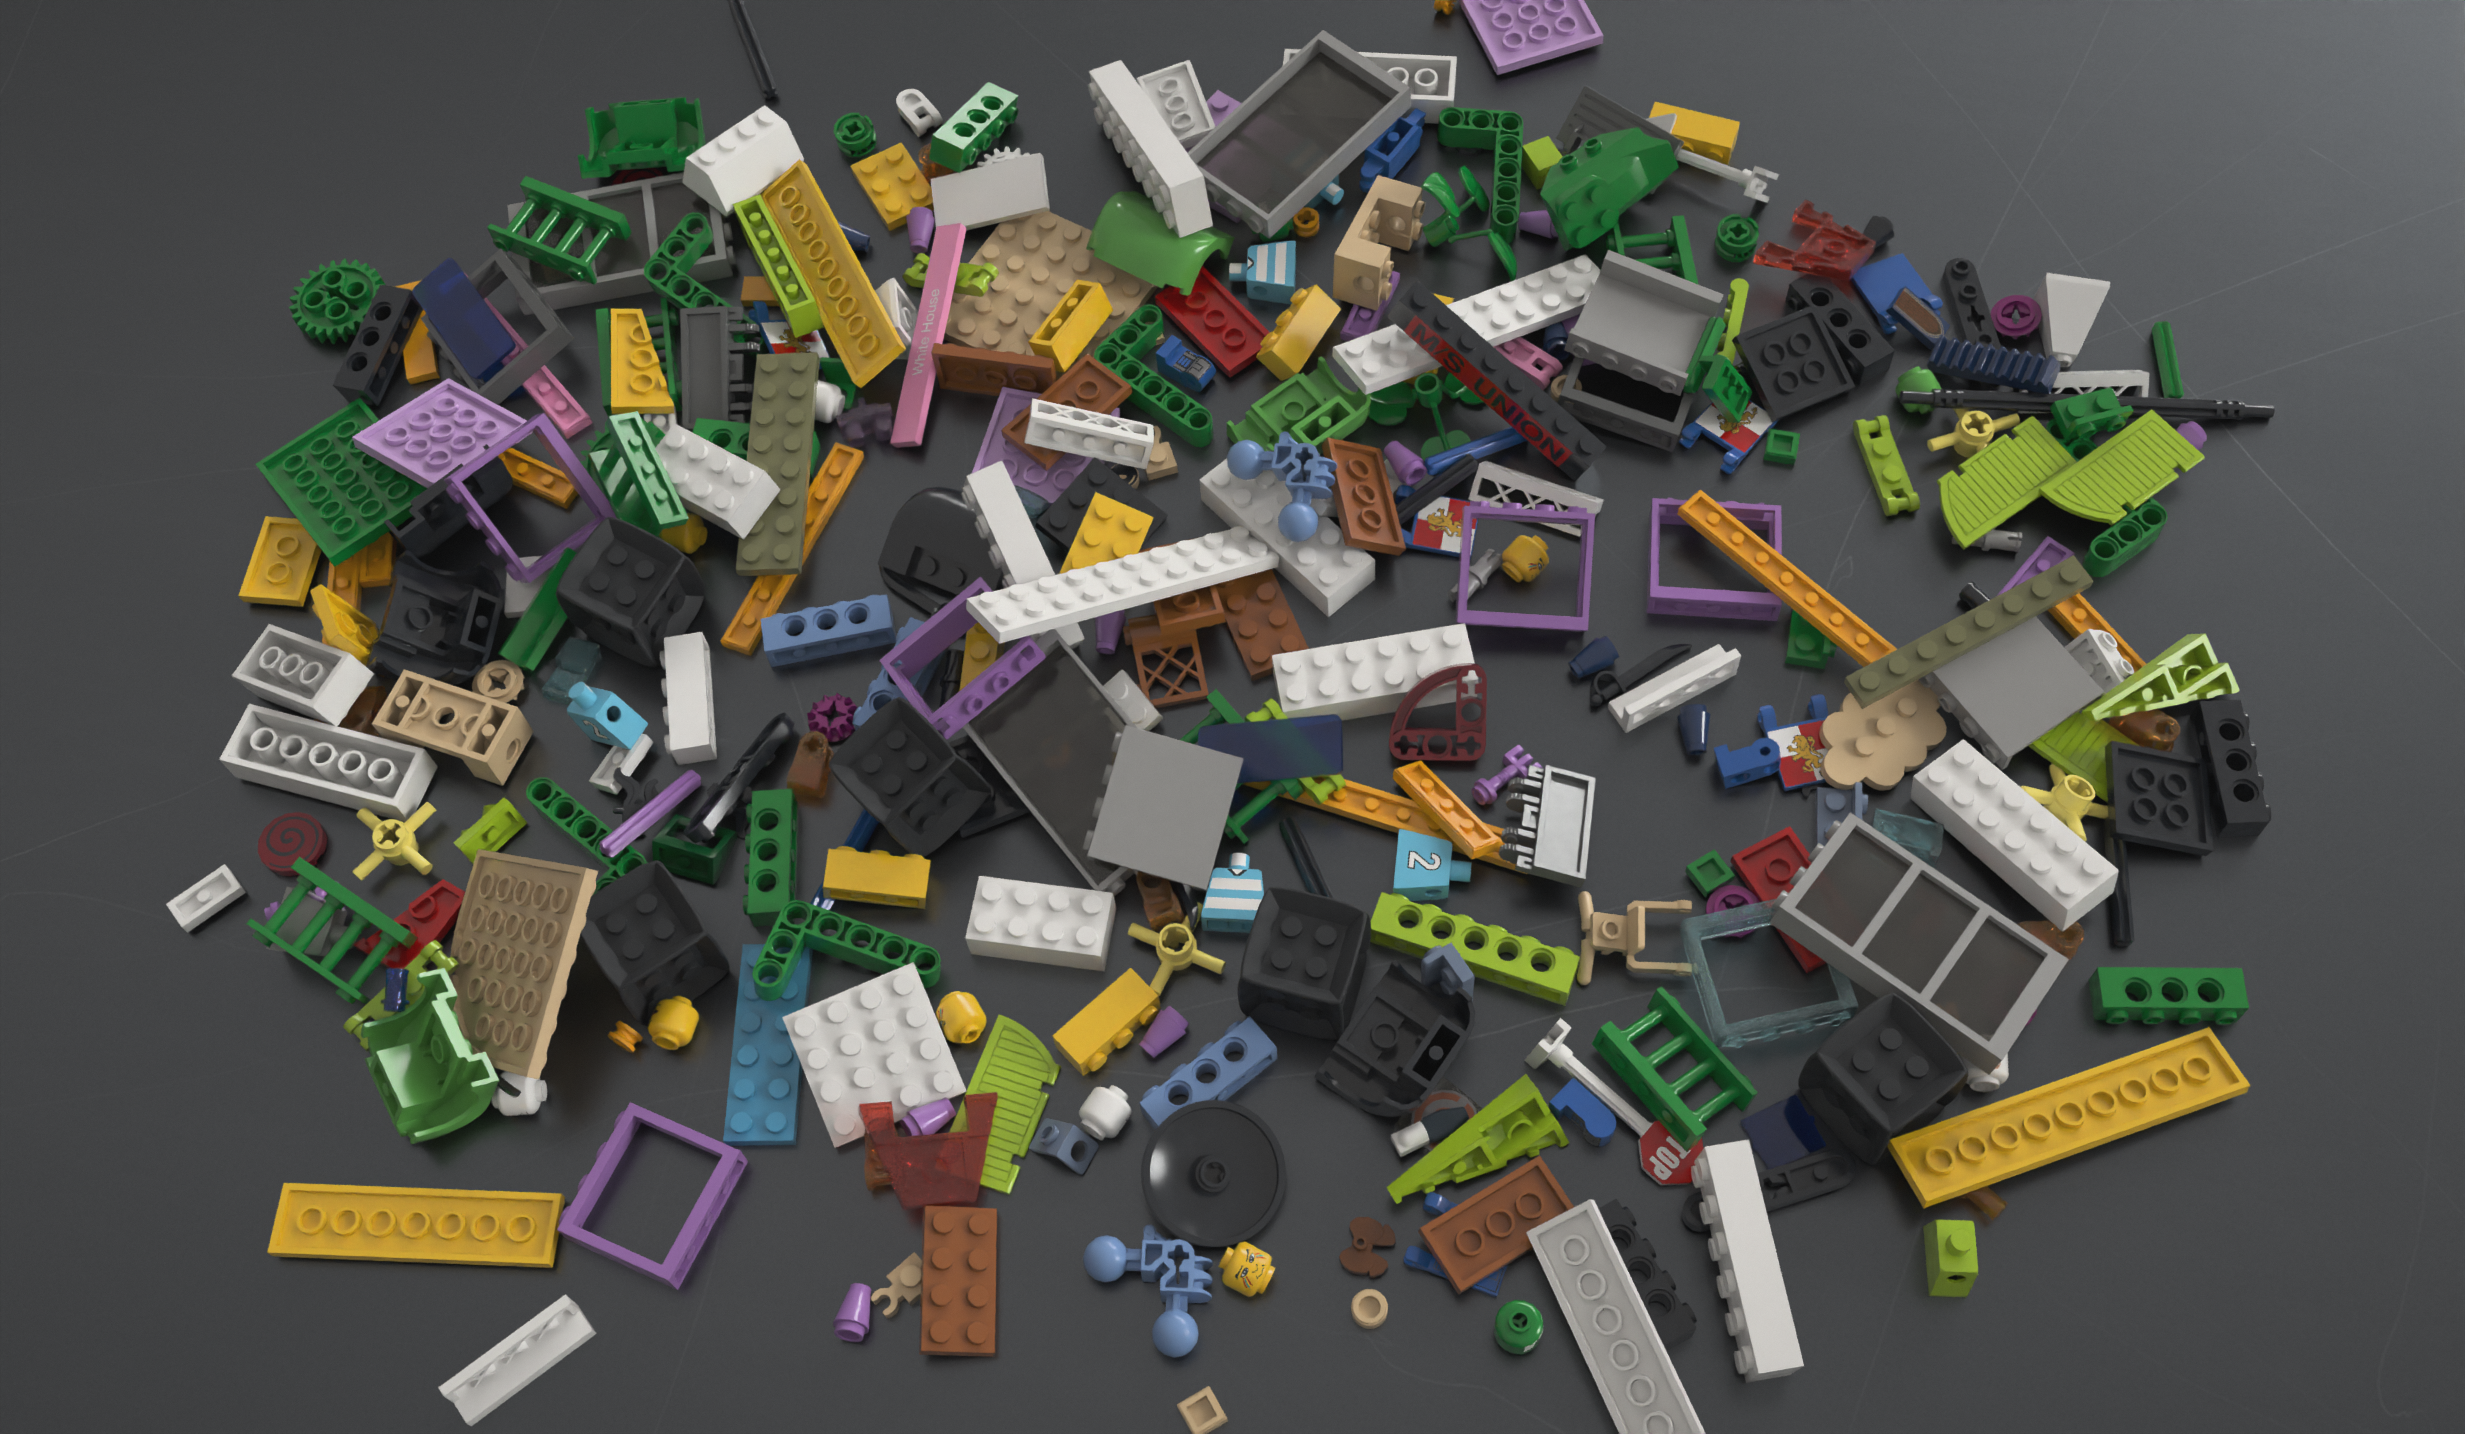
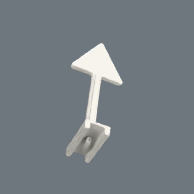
M1671 113L1647 118L1646 120L1671 133L1677 115ZM1680 149L1676 156L1678 161L1738 182V186L1746 188L1743 195L1767 203L1770 197L1763 195L1762 192L1767 187L1768 177L1777 180L1779 176L1777 173L1757 166L1754 167L1753 171L1748 169L1741 171L1684 149Z

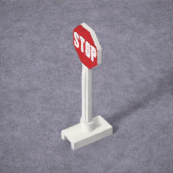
M1560 1018L1524 1061L1532 1068L1537 1069L1549 1059L1559 1069L1561 1067L1564 1068L1640 1135L1638 1145L1641 1169L1659 1185L1690 1184L1692 1181L1691 1166H1695L1694 1161L1703 1150L1702 1138L1695 1147L1686 1152L1660 1121L1649 1123L1572 1055L1573 1052L1562 1043L1571 1027Z

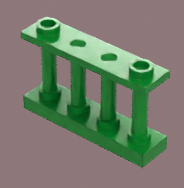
M525 176L519 185L525 195L526 202L506 229L491 223L487 227L493 239V244L505 252L516 253L568 274L576 281H586L595 285L598 280L590 264L609 238L616 237L626 241L632 233L625 215ZM543 208L550 211L530 239L518 235V232L535 209ZM560 218H568L574 221L555 249L542 244ZM591 227L599 231L580 258L566 254L585 228Z
M1684 215L1672 216L1670 229H1666L1663 233L1621 237L1619 222H1617L1611 228V235H1606L1607 252L1611 250L1625 256L1624 248L1666 244L1667 247L1672 249L1670 256L1634 260L1657 269L1671 268L1672 271H1676L1677 277L1698 284Z
M661 298L662 314L646 316L645 320L648 328L663 326L664 337L652 339V344L655 351L665 350L666 361L659 362L662 374H668L667 389L678 412L682 411V380H680L675 334V327L679 326V318L676 308L671 309L667 298ZM608 308L596 310L602 401L604 410L609 417L619 414H612L611 315Z
M638 411L609 416L606 425L614 443L610 449L589 453L588 458L616 518L637 526L660 538L659 535L663 529L685 525L689 517Z
M1215 689L1206 697L1213 706L1209 710L1210 714L1180 740L1196 744L1218 724L1222 726L1227 722L1233 730L1229 733L1230 737L1215 750L1231 754L1238 747L1242 749L1247 745L1253 752L1249 756L1251 760L1240 770L1235 790L1259 770L1263 772L1267 768L1274 776L1269 780L1271 784L1232 817L1227 816L1224 827L1225 833L1231 839L1237 835L1243 843H1246L1249 839L1240 829L1242 825L1279 794L1283 796L1288 792L1296 800L1305 791L1242 717Z
M299 857L291 866L294 871L300 874L296 879L298 884L265 926L251 918L246 924L256 930L252 937L269 948L273 943L277 944L339 987L335 992L337 995L351 1004L357 999L366 1005L371 999L359 992L363 984L392 947L396 948L401 943L410 949L418 937ZM319 887L328 893L324 897L326 902L294 943L290 945L275 935L310 890L314 892ZM344 906H347L355 912L351 917L354 920L320 964L303 954L336 910H342ZM373 924L382 930V933L379 935L381 940L346 983L331 973V971L365 928L369 929Z
M1661 986L1655 991L1647 1006L1651 1010L1649 1013L1624 1030L1618 1029L1609 1021L1600 1027L1592 1045L1682 1148L1688 1152L1698 1144L1706 1132L1707 1128L1703 1125L1706 1120L1731 1102H1734L1743 1112L1749 1107L1758 1092L1754 1089L1749 1078L1735 1068L1686 1014L1678 1000L1674 996L1669 995ZM1659 1022H1662L1674 1035V1038L1647 1057L1642 1056L1630 1042ZM1685 1048L1699 1064L1672 1083H1666L1654 1069ZM1707 1075H1710L1723 1091L1695 1111L1690 1110L1678 1096Z

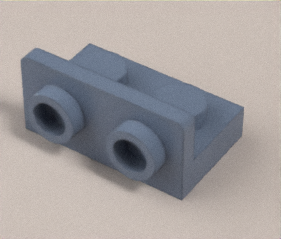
M1855 782L1852 790L1817 787L1815 793V847L1818 843L1823 846L1827 844L1829 839L1824 836L1836 820L1843 823L1850 812L1861 820L1862 814L1866 815L1868 795L1862 794L1861 782ZM1846 839L1835 853V856L1857 857L1860 848Z
M1452 943L1444 947L1440 945L1435 946L1425 953L1424 959L1421 961L1422 984L1430 988L1440 982L1445 994L1455 993L1460 986L1473 998L1475 976Z

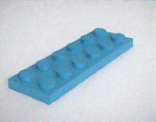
M743 944L723 1142L726 1145H796L803 1068L782 1017L808 1007L813 953L811 948H805L783 995L777 1000L765 1001L755 993L752 975L753 968L765 944ZM780 947L775 952L785 954L791 949ZM768 976L763 978L761 982L770 984L775 982L777 978Z

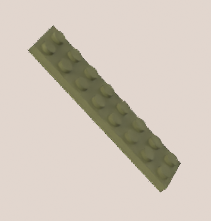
M817 352L757 354L747 462L766 471L781 490L743 540L739 537L736 561L738 576L801 574L820 364Z

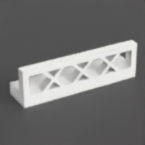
M2142 370L2059 372L2052 387L2056 389L2052 393L2050 392V394H2059L2065 387H2072L2079 395L2092 392L2096 387H2104L2106 389L2110 386H2120L2114 391L2115 395L2119 396L2128 386H2139V397H2148L2149 373ZM2079 387L2088 388L2084 392H2082ZM2019 389V392L2028 393L2027 390ZM2018 411L2019 413H2052V412Z
M1032 398L1030 418L1024 443L1146 469L1154 444L1153 425Z
M1489 461L1479 463L1468 498L1472 501L1490 502V507L1502 508L1503 502L1496 499L1502 497L1504 502H1510L1507 493L1518 489L1524 491L1529 501V504L1523 506L1522 509L1532 507L1535 510L1537 503L1548 499L1554 501L1558 511L1567 512V510L1564 511L1561 504L1578 506L1579 508H1587V513H1595V517L1600 512L1604 501L1603 499ZM1483 478L1494 481L1500 494L1492 498L1479 495L1478 492ZM1502 484L1512 488L1505 491ZM1531 494L1539 496L1541 498L1534 501ZM1540 523L1580 537L1581 529L1572 525Z
M1717 644L1610 701L1608 709L1625 733L1736 675L1741 655L1736 648L1726 653L1721 645Z
M565 1294L438 1388L444 1397L455 1404L465 1422L473 1426L597 1333L579 1306Z

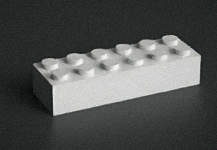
M1285 49L1283 66L1301 49ZM1358 52L1411 87V107L1401 117L1406 119L1417 108L1426 113L1425 123L1438 124L1440 112L1447 107H1454L1457 56ZM1320 63L1285 93V95L1319 118L1370 120L1384 107V105ZM1280 104L1281 116L1299 117Z
M1226 458L1199 479L1201 500L1231 528L1237 526L1245 527L1249 530V534L1252 537L1266 544L1269 549L1279 555L1278 567L1275 569L1327 617H1330L1375 580V559L1364 549L1345 546L1342 530L1328 517L1320 516L1317 513V530L1307 541L1294 542L1281 534L1278 528V516L1282 508L1292 502V496L1285 486L1286 481H1278L1273 471L1264 470L1255 479L1243 480L1230 472L1227 467Z
M1003 461L967 475L961 495L969 511L974 509L977 515L975 526L981 539L987 538L990 543L988 554L995 569L1001 567L1004 580H1002L1004 589L1015 584H1024L1039 580L1042 577L1054 576L1055 573ZM1077 622L1054 628L1071 649L1080 646L1085 639ZM1047 631L1033 634L1031 638L1035 642Z
M1465 623L1272 655L1273 676L1279 706L1297 728L1396 712L1407 692L1428 674L1450 665L1474 663ZM1470 670L1468 676L1462 677V681L1468 683V694L1462 692L1461 698L1467 696L1477 697V694L1474 692V684L1478 681V676H1476L1474 670ZM1456 680L1445 683L1429 692L1419 701L1415 708L1456 702Z
M249 704L219 759L234 777L357 810L366 807L373 814L403 822L407 821L416 812L438 767L425 749Z
M1964 739L1913 776L1910 799L2062 932L2114 892L2119 870Z
M1749 1139L1704 1147L1694 1161L1695 1166H1691V1175L1695 1188H1701L1704 1202L1699 1203L1702 1221L1704 1225L1710 1224L1712 1238L1708 1239V1248L1712 1261H1718L1721 1275L1717 1276V1287L1720 1297L1726 1298L1730 1313L1725 1314L1729 1335L1736 1337L1739 1350L1734 1351L1737 1371L1739 1374H1744L1746 1383L1791 1375L1802 1368L1804 1363Z

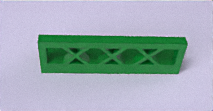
M569 547L563 550L498 652L499 656L517 665L524 671H534L567 619L565 612L557 601L556 589L564 571L577 553Z

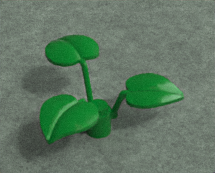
M1465 166L1460 167L1458 171L1464 188L1470 194V198L1459 208L1454 201V193L1445 178L1438 172L1427 176L1421 188L1432 194L1445 210L1440 217L1423 227V232L1428 242L1433 247H1437L1447 240L1452 244L1458 240L1487 236L1493 249L1504 264L1509 274L1510 282L1514 281L1517 274L1516 257L1507 241L1499 232L1494 233L1491 229L1456 235L1459 225L1455 218L1459 217L1462 211L1474 202L1483 212L1488 210L1490 206L1485 190L1476 181L1471 171Z
M1423 373L1415 380V388L1412 391L1405 382L1401 381L1372 392L1368 417L1380 425L1391 426L1399 424L1406 419L1407 408L1414 407L1417 398L1422 406L1431 408L1440 437H1432L1424 443L1421 449V458L1425 462L1427 457L1471 442L1468 435L1461 430H1453L1445 435L1437 405L1443 398L1442 391L1452 399L1460 397L1465 404L1469 405L1479 404L1483 401L1451 373L1447 375L1445 385L1435 374Z

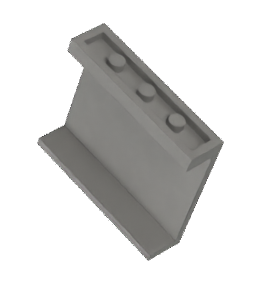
M1608 250L1600 274L1574 329L1571 328L1564 350L1578 358H1585L1602 365L1606 369L1618 371L1630 376L1634 380L1646 382L1660 388L1664 392L1680 396L1689 375L1685 373L1708 319L1715 317L1724 294Z
M2036 616L1918 679L1924 687H1930L1938 696V701L1942 708L1948 713L1952 712L1960 721L1963 732L1970 738L1974 737L1981 745L1985 757L1992 763L1996 762L2002 770L2008 766L2013 755L2081 709H2086L2101 698L2105 692Z
M1125 725L1123 733L1116 732L1111 751L1117 753L1114 765L1107 764L1101 784L1108 785L1104 798L1097 797L1092 816L1098 818L1095 831L1088 829L1083 849L1089 851L1087 859L1094 861L1095 858L1192 886L1194 890L1206 892L1244 758Z

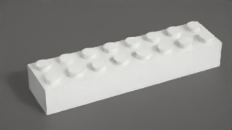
M1119 60L1089 71L1091 83L1088 84V89L1093 101L1096 100L1097 107L1093 109L1096 121L1099 125L1103 124L1108 139H1113L1116 151L1118 153L1122 152L1126 166L1128 168L1132 167L1135 179L1138 183L1142 182L1147 197L1153 198L1157 212H1163L1167 227L1169 229L1173 228L1181 238L1213 226L1204 176L1124 63Z

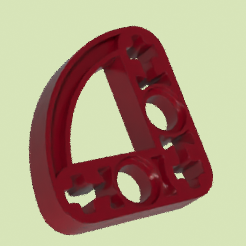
M1475 663L1455 664L1438 669L1418 681L1404 696L1394 714L1389 735V747L1393 756L1402 760L1471 761L1480 758L1485 752L1487 678L1483 668ZM1470 670H1474L1476 676L1481 677V681H1476L1474 684L1475 694L1482 693L1481 698L1475 696L1461 698L1462 692L1468 694V683L1462 681V677L1468 676ZM1456 680L1455 728H1405L1411 712L1424 696L1435 688ZM1467 703L1477 704L1481 709L1480 716L1472 721L1466 720L1461 714L1463 706ZM1403 735L1407 736L1409 742H1418L1417 735H1424L1422 741L1424 753H1417L1418 746H1408L1407 752H1401L1400 746H1395L1394 743L1400 741ZM1435 735L1442 736L1447 741L1445 750L1440 753L1432 752L1427 745L1429 739ZM1451 735H1457L1456 742L1460 743L1467 742L1468 737L1473 736L1475 742L1480 743V746L1474 747L1472 753H1468L1464 746H1456L1457 753H1451Z

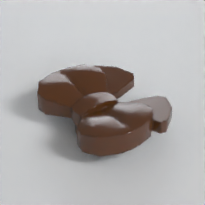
M1356 1217L1350 1222L1349 1226L1354 1238L1352 1246L1341 1252L1339 1256L1340 1263L1350 1273L1357 1275H1367L1369 1273V1276L1373 1278L1383 1274L1388 1268V1262L1385 1259L1371 1252L1373 1245H1395V1233L1388 1224L1382 1227L1381 1223L1372 1218Z

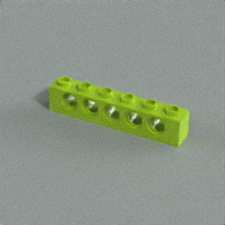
M759 194L732 204L740 229L795 338L824 328L816 301L761 195Z
M1381 892L1371 919L1370 942L1420 959H1424L1425 953L1438 945L1444 947L1452 943L1475 977L1566 1006L1580 960V956L1574 955L1573 951L1561 946L1553 948L1541 944L1538 939L1531 936L1519 937L1508 933L1507 930L1497 925L1485 926L1476 923L1471 917L1463 914L1454 916L1442 912L1439 907L1432 904L1420 905L1411 902L1407 897L1398 893H1391L1389 895ZM1405 920H1411L1417 925L1413 928H1404L1400 923ZM1445 931L1450 936L1446 939H1438L1433 936V933ZM1475 941L1480 943L1482 948L1471 950L1466 944ZM1503 952H1509L1516 958L1511 961H1505L1498 955ZM1543 963L1549 969L1545 972H1539L1533 969L1532 965Z

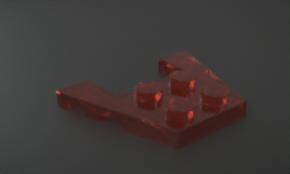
M1805 199L1794 211L1792 222L1815 231L1796 251L1767 240L1756 251L1753 263L1849 281L1874 253L1876 242L1848 224L1844 228L1833 222V215L1827 211L1822 212V214L1814 210L1815 204Z
M997 1092L965 1095L964 1107L967 1131L908 1137L895 1136L892 1101L859 1104L858 1114L903 1210L924 1208L925 1205L949 1206L975 1203L985 1162L987 1143L992 1128L994 1109L998 1098Z

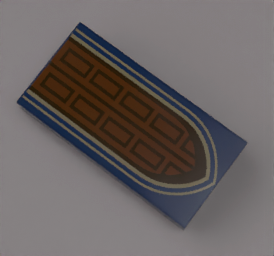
M1906 286L1898 291L1886 310L1888 314L1930 350L1934 349L1938 338L1940 339L1941 335H1945L1950 327V324Z

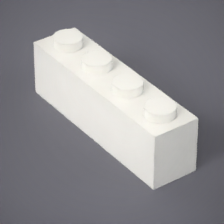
M702 632L665 637L664 650L660 651V661L663 670H666V678L661 680L663 695L665 698L667 697L668 706L663 707L664 721L666 726H669V734L664 737L666 751L668 754L673 755L678 765L717 759L710 647Z

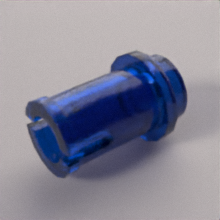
M399 968L386 969L385 998L380 1002V1004L384 1005L383 1011L405 1012L406 1005L410 1004V1001L406 1000L409 970Z

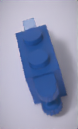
M1415 108L1406 119L1399 117L1365 149L1364 164L1360 169V190L1368 193L1378 175L1390 179L1396 176L1420 146V138L1423 134L1421 128L1425 124V112Z

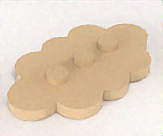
M1919 680L1908 684L1864 709L1861 708L1851 693L1848 694L1841 703L1839 712H1834L1827 716L1820 727L1819 736L1821 742L1828 750V753L1821 762L1823 778L1828 784L1841 790L1852 789L1855 782L1862 781L1871 788L1881 791L1890 790L1897 786L1904 775V771L1908 772L1918 769L1926 759L1927 750H1932L1939 746L1946 735L1947 727L1945 721L1937 712L1941 706L1938 696L1930 687H1924Z

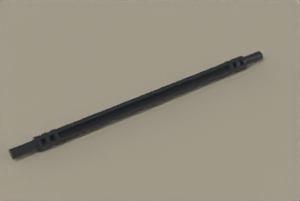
M1932 389L1931 392L1901 391L1899 401L1903 404H1928L1931 408L2051 412L2050 407L2055 401L2078 395ZM2116 396L2121 407L2131 405L2133 409L2131 416H2143L2151 409L2160 417L2241 420L2243 417L2272 418L2275 413L2273 405L2245 404L2243 401Z

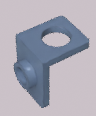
M1049 1118L1044 1119L1029 1145V1149L1033 1152L1057 1157L1069 1168L1081 1175L1086 1171L1099 1147L1098 1143L1074 1124ZM1077 1141H1082L1085 1146L1084 1156L1081 1160L1074 1161L1071 1156V1149Z

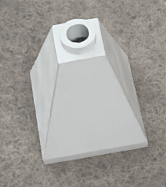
M2046 273L2033 298L2041 308L2042 318L2039 323V331L2046 359L2050 355L2054 356L2059 361L2060 367H2069L2073 364L2110 288L2109 281Z
M892 278L882 284L875 292L906 348L896 359H908L918 310L897 281Z

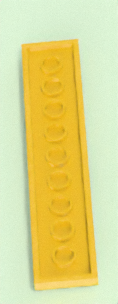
M799 159L760 195L816 301L822 323L853 383L862 388L905 351L906 348L807 164Z
M2210 1027L1890 1139L1887 1147L1922 1207L1927 1208L2247 1093L2250 1084Z

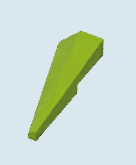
M2206 633L2187 634L2082 712L2090 721H2098L2104 718L2123 716L2129 713L2148 711L2199 699L2214 698L2224 694H2234L2240 690L2229 664L2218 663Z
M1525 1074L1386 1188L1397 1204L1402 1202L1403 1196L1420 1190L1427 1194L1435 1191V1185L1449 1180L1459 1183L1505 1167L1508 1160L1526 1154L1531 1158L1539 1155L1540 1149L1554 1144L1563 1147L1570 1142L1560 1124L1549 1110L1538 1088Z

